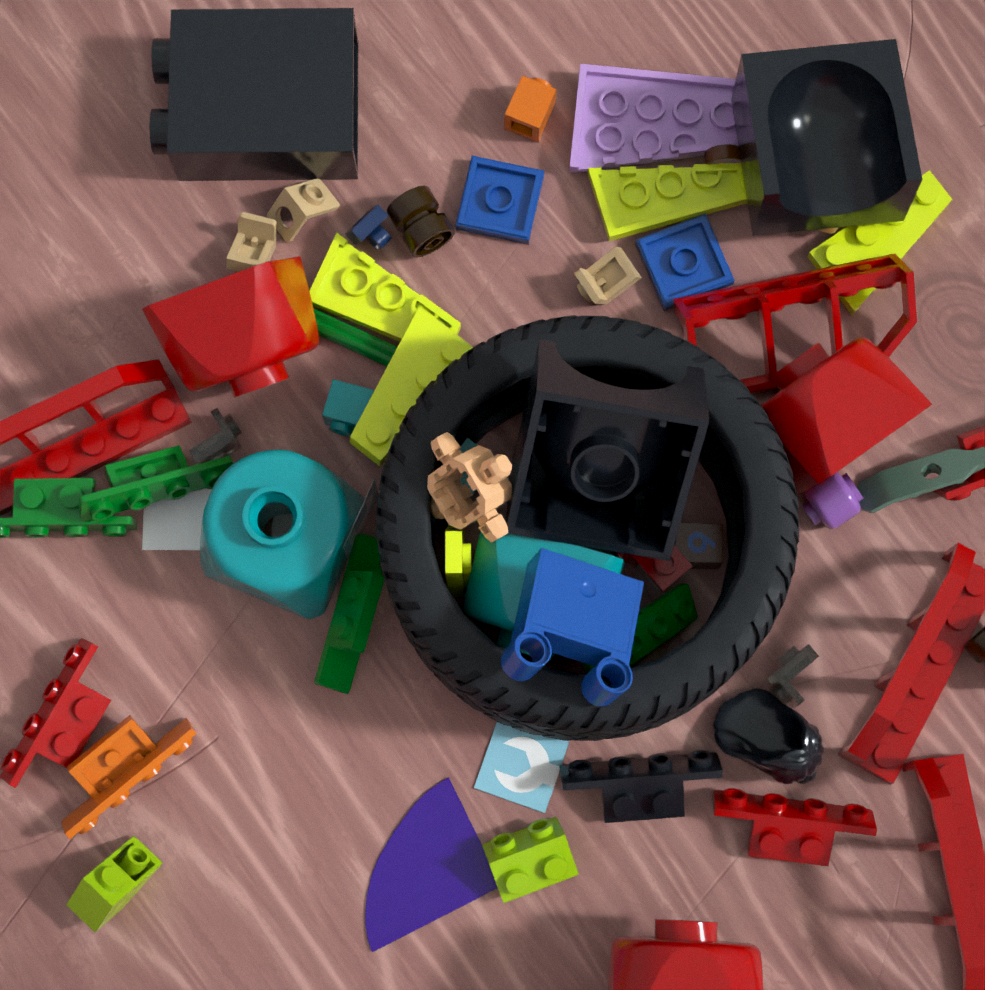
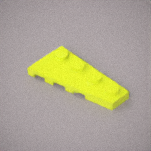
M741 163L694 164L693 167L674 168V165H658V168L636 169V166L620 167V170H602L599 167L588 168L587 172L608 241L686 221L703 214L707 215L747 204Z
M929 170L922 175L923 180L904 221L847 226L811 250L807 257L816 269L894 253L902 259L950 204L952 198ZM876 288L862 289L853 296H839V299L853 316Z
M336 233L309 291L314 307L400 342L418 307L421 306L458 335L461 329V323L425 296L416 293L405 285L403 280L387 272L376 264L374 259L363 251L360 252L354 248L344 237Z
M419 306L356 424L349 443L378 466H381L387 459L386 457L394 435L399 433V426L409 408L416 404V399L431 381L437 379L438 374L455 359L459 360L461 355L473 347Z
M448 524L445 531V574L447 587L453 598H465V588H467L472 568L471 543H465V528L460 530Z

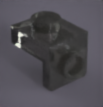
M218 408L211 411L221 431L189 450L197 464L229 456L242 448L236 438L242 432L230 413L223 417Z
M809 644L800 651L795 645L776 660L781 667L767 678L772 684L769 687L770 692L783 704H789L793 709L805 700L789 681L819 657Z

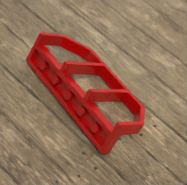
M895 253L673 299L674 311L683 326L685 340L696 346L695 328L706 326L712 320L722 318L737 320L746 317L747 313L759 311L766 374L740 379L749 389L750 393L777 387L770 378L777 372L771 312L782 310L785 307L784 305L794 303L814 304L820 302L823 297H826L831 354H834L843 347L839 296H853L859 290L871 287L887 289L895 286L896 282L901 281L903 314L877 346L888 357H890L917 323L914 272Z
M157 359L114 366L1 420L0 445L17 437L33 454L0 469V516L13 510L14 479L79 478L191 424L192 421L161 361ZM161 380L167 389L104 419L99 406L94 401L123 386ZM81 406L95 420L96 424L44 449L41 448L36 436L31 432V430Z
M959 542L947 550L942 559L949 562V566L931 604L910 618L907 626L916 630L896 670L879 678L875 683L874 687L883 691V694L874 711L852 743L841 748L838 756L890 785L894 784L964 650L963 646L968 643L985 610V569L973 563L976 552Z
M964 754L940 758L932 757L904 763L902 767L903 772L915 770L927 796L937 841L919 843V852L939 850L952 910L950 914L933 916L934 925L955 926L963 963L962 990H985V854Z

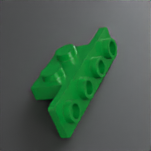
M178 445L105 465V475L110 488L79 497L80 519L82 522L89 520L101 521L111 517L114 513L129 509L141 510L157 501L168 498L176 500L185 497L193 491L204 488L213 489L222 473L234 463L231 456H226L188 467L182 449Z
M93 478L14 479L13 518H0V538L10 537V532H25L26 537L45 538L49 536V531H64V536L87 537L88 531H103V536L124 537L127 536V530H137L138 522L131 516H111L101 521L89 520L82 522L79 516V497L96 492V481Z
M358 533L354 539L314 679L316 685L344 694L350 692L360 654L365 651L385 580L380 566L377 539L363 533Z
M680 583L639 611L629 666L698 618L688 584ZM582 662L586 674L595 667Z

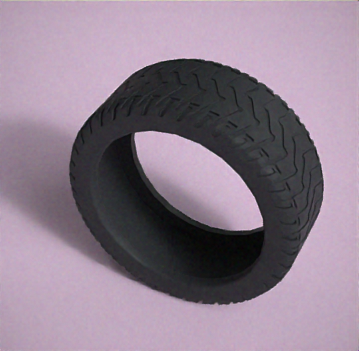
M576 315L550 318L546 321L542 319L521 325L516 329H508L489 338L487 342L483 341L461 355L459 360L455 359L438 374L437 379L431 381L416 399V404L409 408L399 426V433L394 435L386 457L388 460L383 465L379 484L380 493L377 495L376 521L378 524L376 527V537L380 554V566L395 613L417 654L427 668L434 672V675L448 690L457 694V697L473 709L483 712L484 715L503 725L511 726L532 735H542L543 737L560 740L573 739L574 741H599L602 739L627 737L635 733L657 728L689 712L723 686L758 649L770 632L786 600L791 578L795 571L798 550L799 504L793 481V472L786 452L783 450V443L773 424L769 421L767 413L755 397L750 394L749 389L732 372L728 371L722 363L702 351L698 346L672 335L668 331L633 320L609 318L608 316L577 317ZM539 339L556 342L557 351L563 360L581 374L596 381L620 388L635 390L666 388L684 378L687 366L704 368L709 424L698 460L715 485L726 518L728 561L721 594L707 622L693 638L658 660L631 668L633 673L631 686L610 705L604 707L589 703L583 696L581 682L586 674H573L542 667L529 680L516 681L508 677L501 666V656L505 649L497 646L465 617L443 582L435 556V526L431 525L430 509L432 496L427 489L428 475L443 464L437 460L431 447V441L448 432L460 446L467 438L477 444L489 431L517 414L522 413ZM601 675L605 685L612 688L610 680Z

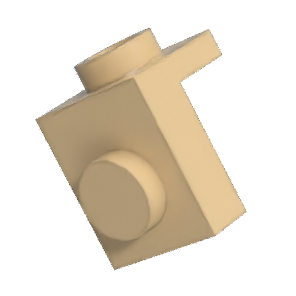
M241 212L238 217V233L226 258V269L239 272L270 261L276 248V220Z
M617 246L588 269L580 268L574 273L580 282L577 284V288L581 295L590 303L593 301L595 304L602 305L610 303L642 278L622 248Z

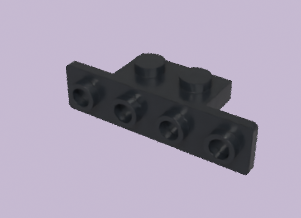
M695 750L687 755L674 756L657 753L649 756V758L638 759L614 757L609 761L601 762L575 760L569 764L559 766L563 790L602 788L605 823L685 817L683 781L723 777V768L718 754L705 750Z

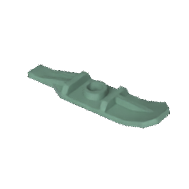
M985 446L975 450H945L871 475L860 481L857 489L864 498L859 501L861 510L875 513L893 503L911 497L913 499L921 494L953 484H962L973 473L985 468ZM936 473L939 475L937 478L934 479L925 478L928 474Z

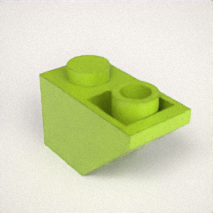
M133 836L81 880L66 906L94 932H97L122 910L160 868L163 862Z

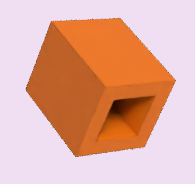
M522 76L505 112L504 129L539 142L555 107L557 89L552 88L550 83L541 78L534 77L530 79Z

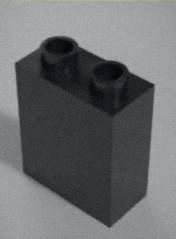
M354 8L171 9L170 38H154L151 52L155 84H169L168 109H151L149 130L153 154L169 156L179 181L358 179L359 40Z

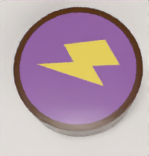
M717 145L705 152V164L741 163L740 150L736 145Z

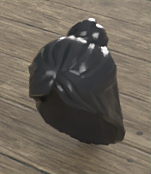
M754 688L739 693L718 708L715 721L713 722L715 729L714 737L717 745L725 754L739 758L771 775L779 783L792 784L797 782L806 784L816 779L817 768L822 763L821 756L824 752L819 730L816 726L809 724L800 713L783 704L773 693L764 689Z

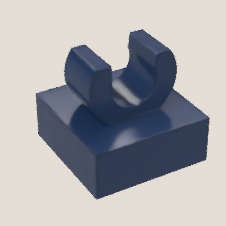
M376 205L368 210L345 235L355 245L366 238L376 250L383 248L392 237L379 224L389 215L379 205Z

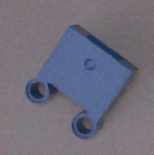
M541 548L527 563L511 643L501 656L503 671L508 677L516 681L529 680L549 661L552 653L595 666L583 677L581 691L585 699L595 706L604 707L610 705L631 686L633 681V673L629 663L644 582ZM520 649L528 652L533 662L525 660L521 656ZM601 675L610 680L612 688L605 685Z

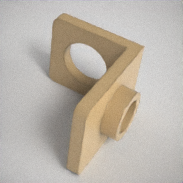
M317 178L285 187L268 211L267 218L276 220V230L286 242L293 241L307 219L335 211L340 204L322 180ZM282 207L288 208L292 214L293 223L290 228L285 226L281 220L280 212Z

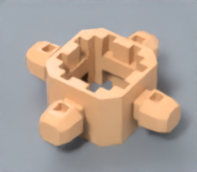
M448 432L431 441V447L437 460L443 464L428 475L427 489L433 497L430 504L433 517L436 519L445 518L449 525L460 530L477 521L480 525L478 528L491 543L508 533L507 524L502 514H498L496 509L512 497V485L507 478L512 471V464L508 457L503 454L494 456L490 449L480 445L461 453L460 445ZM465 471L469 476L466 479L473 491L477 490L480 494L474 503L470 498L473 494L467 484L462 485L459 480L463 477L462 473Z

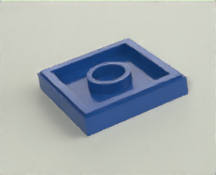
M471 156L455 229L529 245L545 171Z
M706 214L637 239L635 242L664 311L674 307L673 299L720 290L734 284V277Z

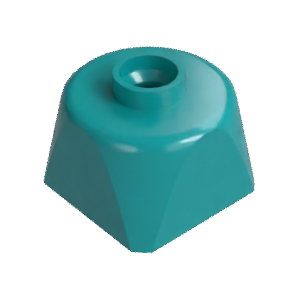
M276 449L250 454L232 464L222 473L206 502L200 536V563L204 574L208 578L308 620L325 613L348 561L344 544L365 499L334 472L296 452ZM280 514L293 515L292 527L284 535L270 537L263 533L266 523L274 516Z
M480 532L464 598L463 612L471 619L499 627L496 645L507 648L511 643L527 563L541 548L619 574L623 572L624 559L573 544L509 533L491 543ZM520 649L521 653L530 655L525 650ZM552 653L549 660L554 661L556 654Z

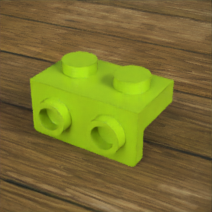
M557 817L538 819L526 828L513 833L499 834L491 841L482 845L503 903L579 875L566 835Z

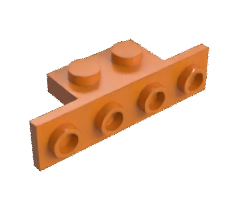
M129 715L68 765L69 773L91 796L61 821L64 834L69 840L77 833L84 834L97 823L98 816L108 807L115 808L123 803L130 794L129 790L141 780L146 782L153 778L160 771L161 763L172 754L176 756L184 752L192 744V737L197 734L191 722L185 718L155 743L134 718Z

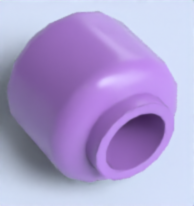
M836 472L817 486L805 491L809 502L803 505V508L815 525L822 521L829 529H835L860 512L861 505L859 501L864 498L847 473L841 476Z

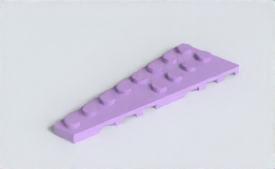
M580 64L569 172L579 173L588 171V168L601 167V169L700 157L705 156V152L709 148L717 145L732 144L738 146L731 102L736 79Z

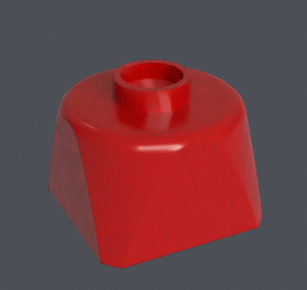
M300 256L268 261L142 308L173 368L185 387L192 392L202 391L228 381L235 398L288 379L289 375L283 361L308 353L317 348L319 344L317 322Z
M860 337L854 339L831 356H828L821 344L818 343L770 377L780 392L764 402L761 407L767 413L769 421L773 424L783 443V450L786 452L793 472L796 493L799 495L831 477L923 412L932 403L882 350L868 338Z
M655 919L654 937L622 936L612 941L608 990H763L761 952L756 945L750 943L717 941L718 922Z

